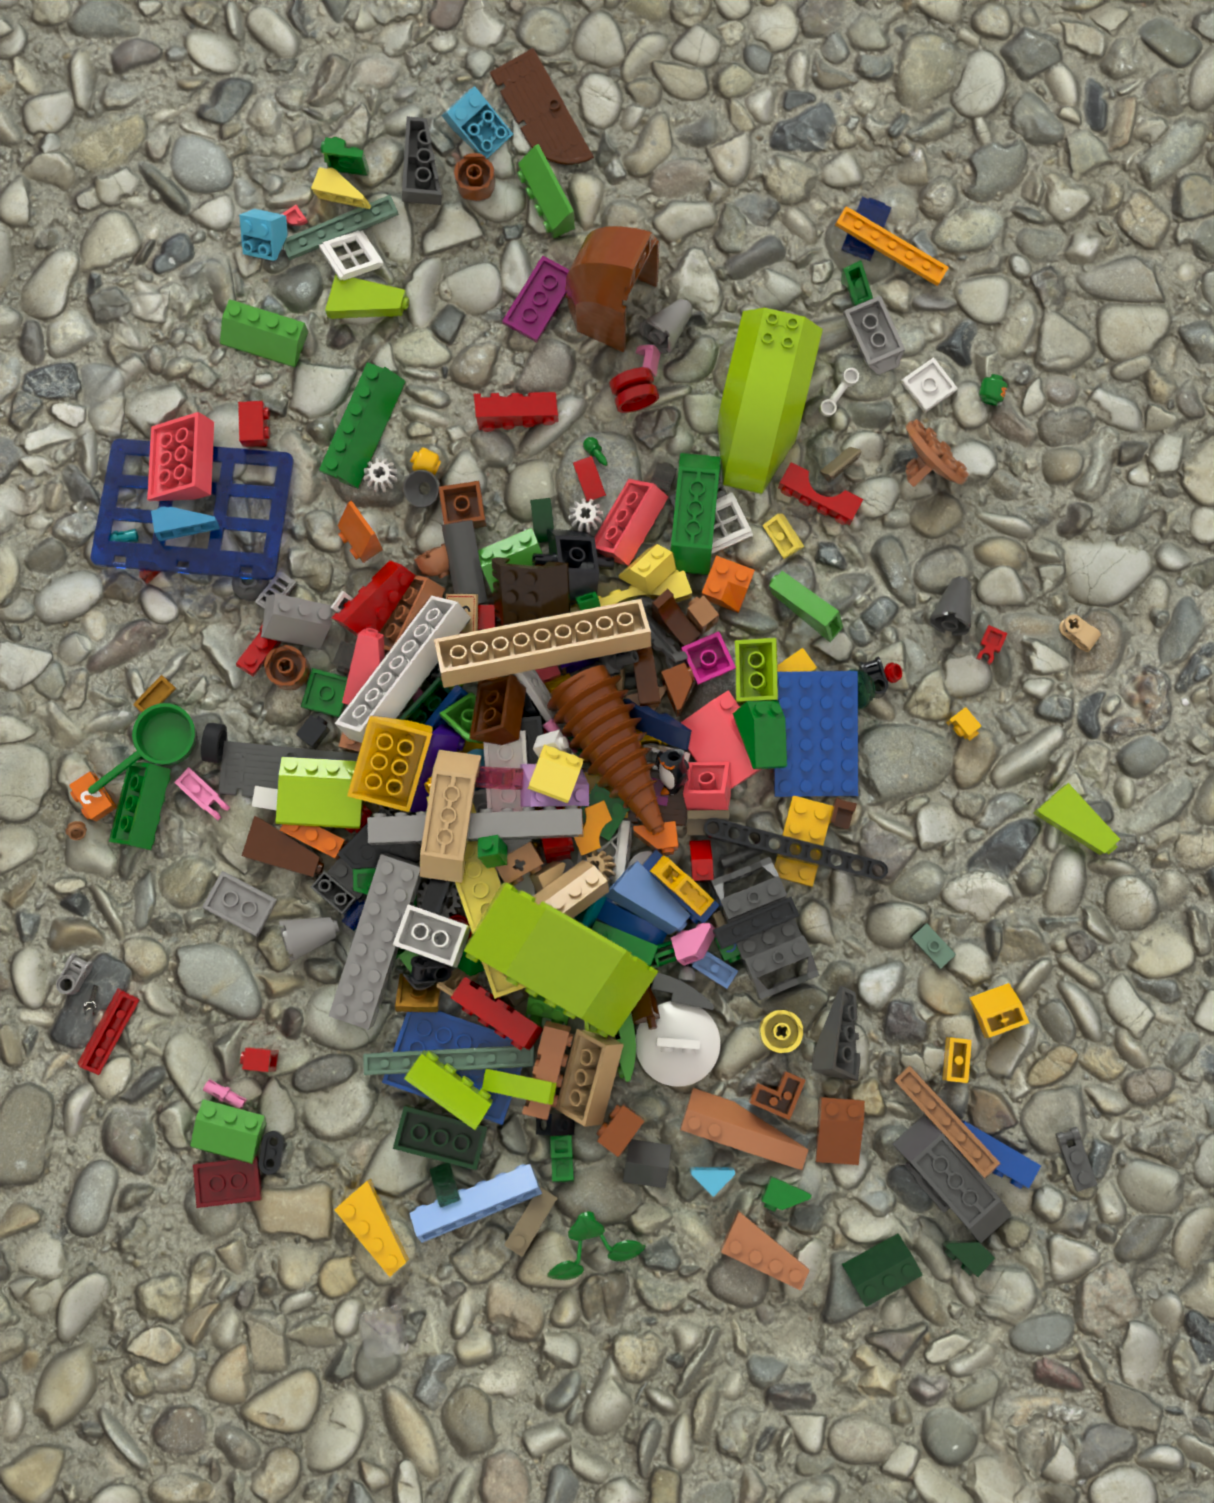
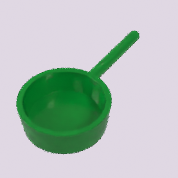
M170 703L155 704L145 709L136 719L132 731V739L137 751L88 788V792L95 794L141 757L149 762L164 766L175 765L184 761L194 750L197 741L196 728L190 715L181 707Z

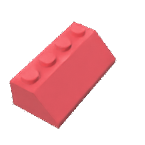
M628 479L594 537L596 551L605 557H613L616 563L629 566L669 497L653 483Z

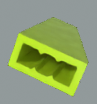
M335 274L325 311L330 319L402 316L404 309L407 310L409 298H407L404 289L353 277L339 280Z
M1069 783L1063 785L1033 812L1037 817L1099 855L1104 853L1109 855L1118 847L1116 843L1120 838Z

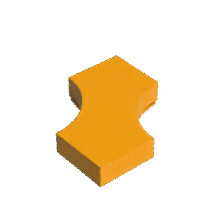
M604 800L584 808L586 814L583 826L584 837H574L581 856L601 848L599 842L601 830L612 820Z

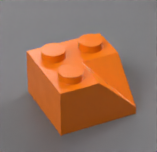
M716 555L701 597L704 595L709 602L739 613L755 570Z

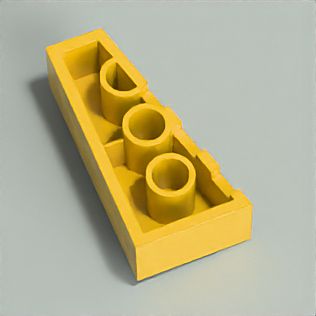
M371 1179L367 1180L334 1209L389 1277L409 1260Z

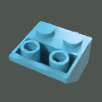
M258 209L239 214L242 253L267 260H277L287 237L286 215Z

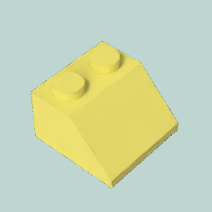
M656 544L645 550L618 576L625 582L650 594L676 570L673 552Z
M544 744L528 789L568 803L584 759Z

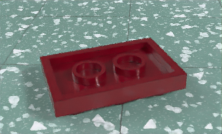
M255 1156L253 1164L236 1159L193 1164L196 1208L262 1200L258 1156Z

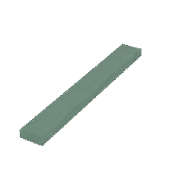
M534 1045L530 1051L525 1048L519 1050L515 1046L425 1050L426 1052L432 1051L439 1057L438 1060L444 1065L448 1063L457 1071L534 1067L535 1064ZM422 1051L364 1053V1075L407 1073Z

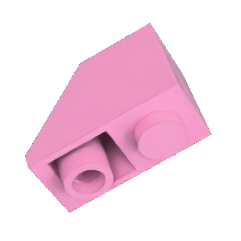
M701 923L692 930H682L676 936L671 937L677 961L685 966L703 959L715 937L713 929L716 928L710 923Z

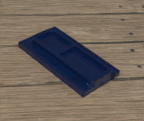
M862 197L856 212L884 228L892 207L876 199ZM847 233L841 251L871 261L875 249Z

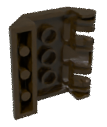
M496 557L491 559L492 569H494L492 575L499 580L493 582L494 612L496 617L501 619L495 621V627L570 613L568 563L549 561L542 567L506 564L510 561V558Z

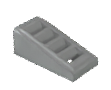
M279 571L258 596L255 603L265 610L266 597L270 596L271 592L288 596L297 582ZM280 579L284 580L289 585L285 587L284 585L279 583ZM276 586H278L279 588H281V589L284 590V591H283L282 593H280L279 591H277V590L274 589V588H275Z

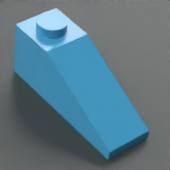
M159 507L157 510L151 511L154 533L159 541L220 529L218 521L214 516L175 507Z

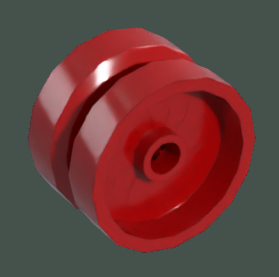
M647 367L633 368L616 375L610 380L611 392L616 396L615 405L617 411L620 413L635 412L657 402L659 393L657 387L652 384L654 377L651 369Z

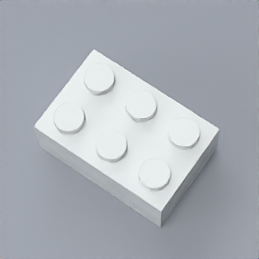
M408 904L393 945L457 968L471 928L463 923Z

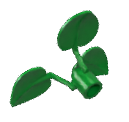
M583 1212L578 1215L576 1222L568 1231V1237L578 1241L576 1260L574 1262L564 1261L557 1264L548 1272L547 1277L556 1280H571L580 1276L584 1271L583 1266L579 1265L582 1241L600 1236L606 1249L610 1251L607 1255L608 1259L613 1261L630 1260L638 1256L645 1249L646 1245L638 1241L624 1240L616 1243L613 1247L610 1246L603 1235L605 1228L596 1221L595 1214L593 1212Z

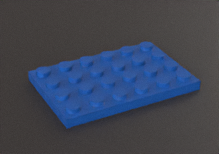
M858 671L778 672L777 701H779L786 721L787 766L785 768H774V797L858 796Z
M441 1011L407 1012L393 1052L513 1045L511 1044L512 1039L507 1036L505 1039L494 1032L495 1030ZM523 1067L492 1070L520 1075ZM485 1069L459 1070L455 1072L461 1077L466 1076L474 1082L473 1086L480 1090L482 1088ZM407 1073L384 1075L382 1083L432 1100L404 1079ZM487 1091L491 1094L490 1098L493 1102L483 1118L503 1125L512 1096Z

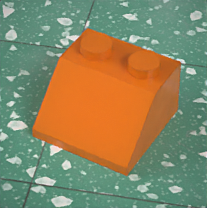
M675 821L664 822V830L656 835L649 832L644 825L633 826V835L653 851L657 850L662 855L668 856L673 855L674 851L678 850Z

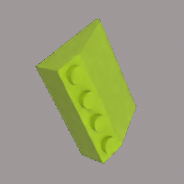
M282 757L278 779L276 824L360 829L364 800L347 796L357 761Z

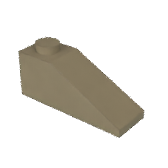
M540 1187L542 1194L531 1199L504 1246L522 1257L558 1198Z

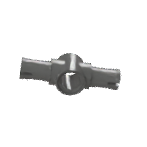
M630 651L621 655L617 653L598 657L594 664L582 667L580 672L594 666L605 665L610 676H615L621 673L620 670L624 666L638 662L639 657L636 651Z

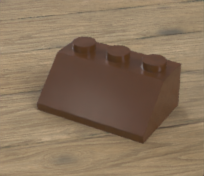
M512 674L478 685L470 739L497 745H504L519 740L526 687Z

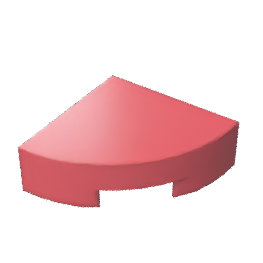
M297 205L282 213V215H286V221L289 225L301 226L308 223Z

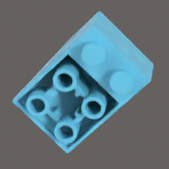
M475 86L469 89L441 115L461 139L476 153L484 155L486 159L513 135Z

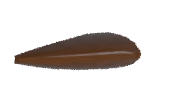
M649 985L631 1011L633 1024L647 1022L649 1030H654L657 1028L656 1019H660L656 998Z

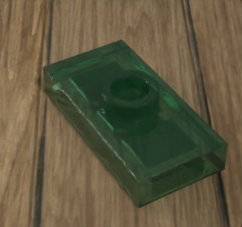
M444 1163L429 1169L438 1204L441 1208L461 1200L450 1163Z

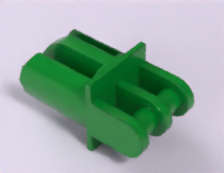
M672 941L657 945L659 946L658 949L672 945ZM674 948L656 954L654 957L656 965L652 967L658 968L677 961L676 956L661 962L658 959L675 953Z

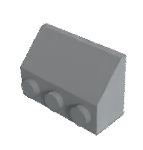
M277 593L267 596L261 637L320 649L331 627L333 613L331 605Z

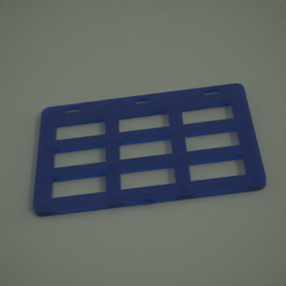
M116 439L112 442L90 555L94 565L258 580H271L276 576L294 463L290 453L213 446V462H222L219 482H212L211 495L217 496L214 513L210 516L216 517L220 529L210 531L208 549L166 546V540L159 541L155 533L153 534L152 544L110 541L113 521L153 524L152 510L116 507L120 487L148 490V476L125 475L122 473L126 455L150 457V441ZM235 464L277 467L274 487L232 483ZM230 496L272 500L269 520L227 517ZM173 500L159 501L158 508L172 507ZM224 530L267 533L264 553L221 550ZM115 557H126V562H114ZM178 562H189V568L177 567ZM241 567H252V573L241 572Z

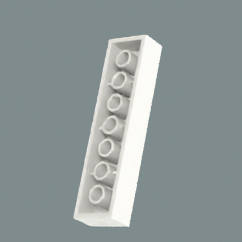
M435 596L429 598L335 722V725L349 739L362 743L369 716L397 718L438 663L434 639L458 635L471 617L456 601Z

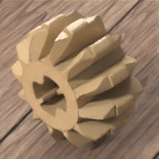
M596 850L592 852V856L589 854L585 855L586 862L594 865L596 868L598 866L600 873L607 879L608 883L611 882L609 876L616 875L612 871L616 867V864L612 862L613 857L607 855L604 851L598 853Z

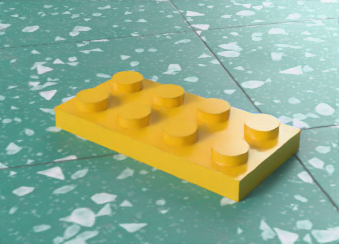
M793 796L782 835L823 846L833 806ZM790 845L789 850L793 855L800 854V847L798 845ZM811 850L810 852L813 860H820L821 854L818 850ZM779 856L776 857L774 864L780 879L813 887L818 866Z

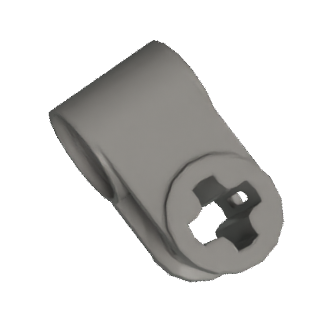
M71 954L56 982L57 990L66 995L77 994L86 977L91 972L93 962H86L78 958L77 954ZM68 980H71L72 988L66 991L64 985Z

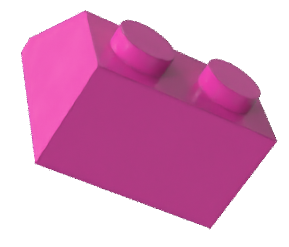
M719 631L681 647V651H684L688 656V659L684 661L687 667H691L697 685L736 669Z

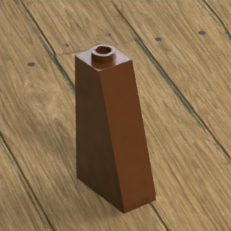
M254 816L241 856L316 879L318 874H322L324 869L323 858L263 819Z

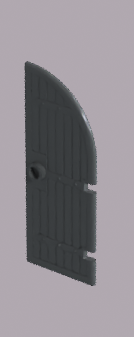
M224 741L218 793L236 796L237 788H243L242 796L253 797L256 785L278 789L282 757L357 761L359 754Z

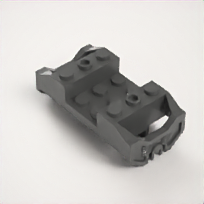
M770 857L710 881L727 923L786 899L787 896ZM762 868L772 874V879L724 898L723 884L733 883L752 875L753 872ZM795 918L736 943L758 1000L820 976L805 936L801 935ZM804 958L808 960L807 974L797 978L794 976L774 984L773 988L767 989L758 979L760 976Z

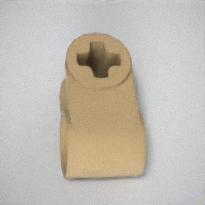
M1069 615L1059 624L1060 633L1085 652H1089L1101 636L1098 629L1077 615Z

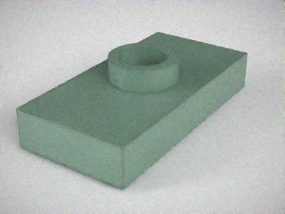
M927 923L911 937L939 969L956 955Z

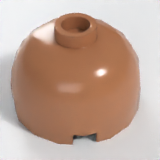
M445 543L441 544V547H434L414 559L419 570L426 576L433 577L438 575L440 579L450 574Z

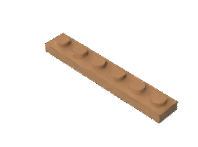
M911 1066L894 1080L984 1178H987L1001 1165Z

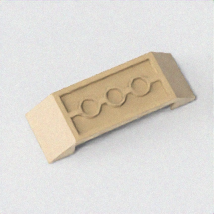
M439 750L433 768L421 845L420 877L463 883L466 863L464 856L476 777H479L482 756Z

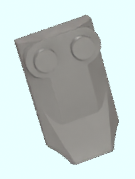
M881 295L843 312L845 324L851 330L868 367L880 375L900 366V360L905 348Z

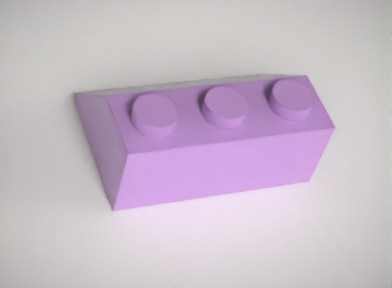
M520 764L521 807L589 806V784L582 768L568 803L528 789L536 764Z

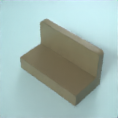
M686 810L687 835H705L703 831L705 822L710 818L729 821L730 810ZM715 823L707 826L708 831L712 834L719 831V827Z

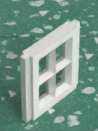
M363 230L325 241L319 245L320 250L339 280H346L378 269L384 265ZM357 241L361 249L351 252L347 244ZM344 246L348 254L338 257L333 249ZM365 254L370 262L360 265L355 257ZM351 258L356 266L346 269L341 261Z
M733 492L718 498L715 513L718 523L714 524V529L720 527L724 537L713 541L711 555L753 536L752 530ZM731 505L735 516L721 521L717 511ZM738 519L742 529L728 535L724 524Z

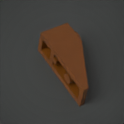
M652 646L632 650L636 651L639 657V661L633 663L640 706L660 704Z

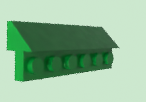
M367 362L319 468L321 473L359 489L365 475L364 468H368V462L372 460L406 383L404 379L385 366L381 368Z

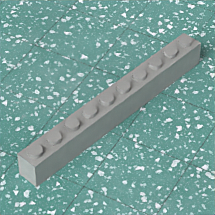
M576 805L565 806V809L556 810V806H546L544 810L536 811L535 807H524L522 811H514V808H502L501 812H493L492 809H480V813H471L467 842L478 841V838L499 835L502 840L584 837L583 811L578 809ZM399 812L391 817H386L385 813L373 814V817H367L368 843L370 845L422 843L427 812H416L415 816H408L405 812Z

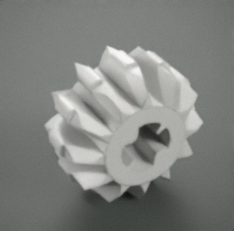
M376 458L375 464L368 462L370 468H364V473L367 475L363 478L365 482H368V488L374 487L375 492L382 488V491L386 493V487L388 486L393 489L391 482L398 481L397 477H395L398 471L393 469V462L388 463L386 458L380 462Z
M583 498L582 504L575 501L574 505L576 508L572 507L569 509L571 513L569 520L573 521L572 527L579 526V532L586 528V532L590 533V527L593 530H597L596 524H602V519L599 517L603 516V511L599 510V504L593 505L594 500L592 499L589 500V503H586L585 498ZM586 513L587 515L589 513V518H582V514Z

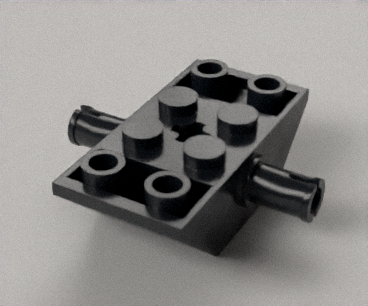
M547 529L549 554L533 553L532 562L534 563L532 565L544 566L549 561L568 563L571 603H577L576 597L591 592H596L597 594L599 569L613 570L614 558L597 557L595 538L586 531Z

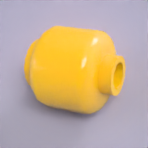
M424 447L419 452L414 451L410 460L413 463V471L426 470L434 475L441 463L437 453Z

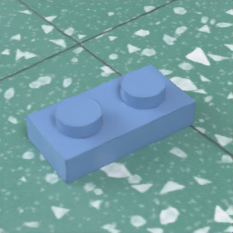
M708 951L703 959L694 962L691 966L728 989L738 973V970Z

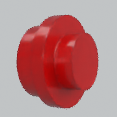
M893 662L886 664L884 673L890 683H896L902 678L901 666Z

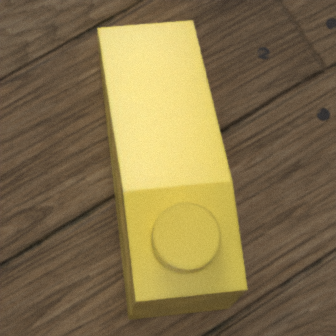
M319 167L311 187L319 199L365 209L371 208L364 195L341 176L337 170L330 167L327 169Z

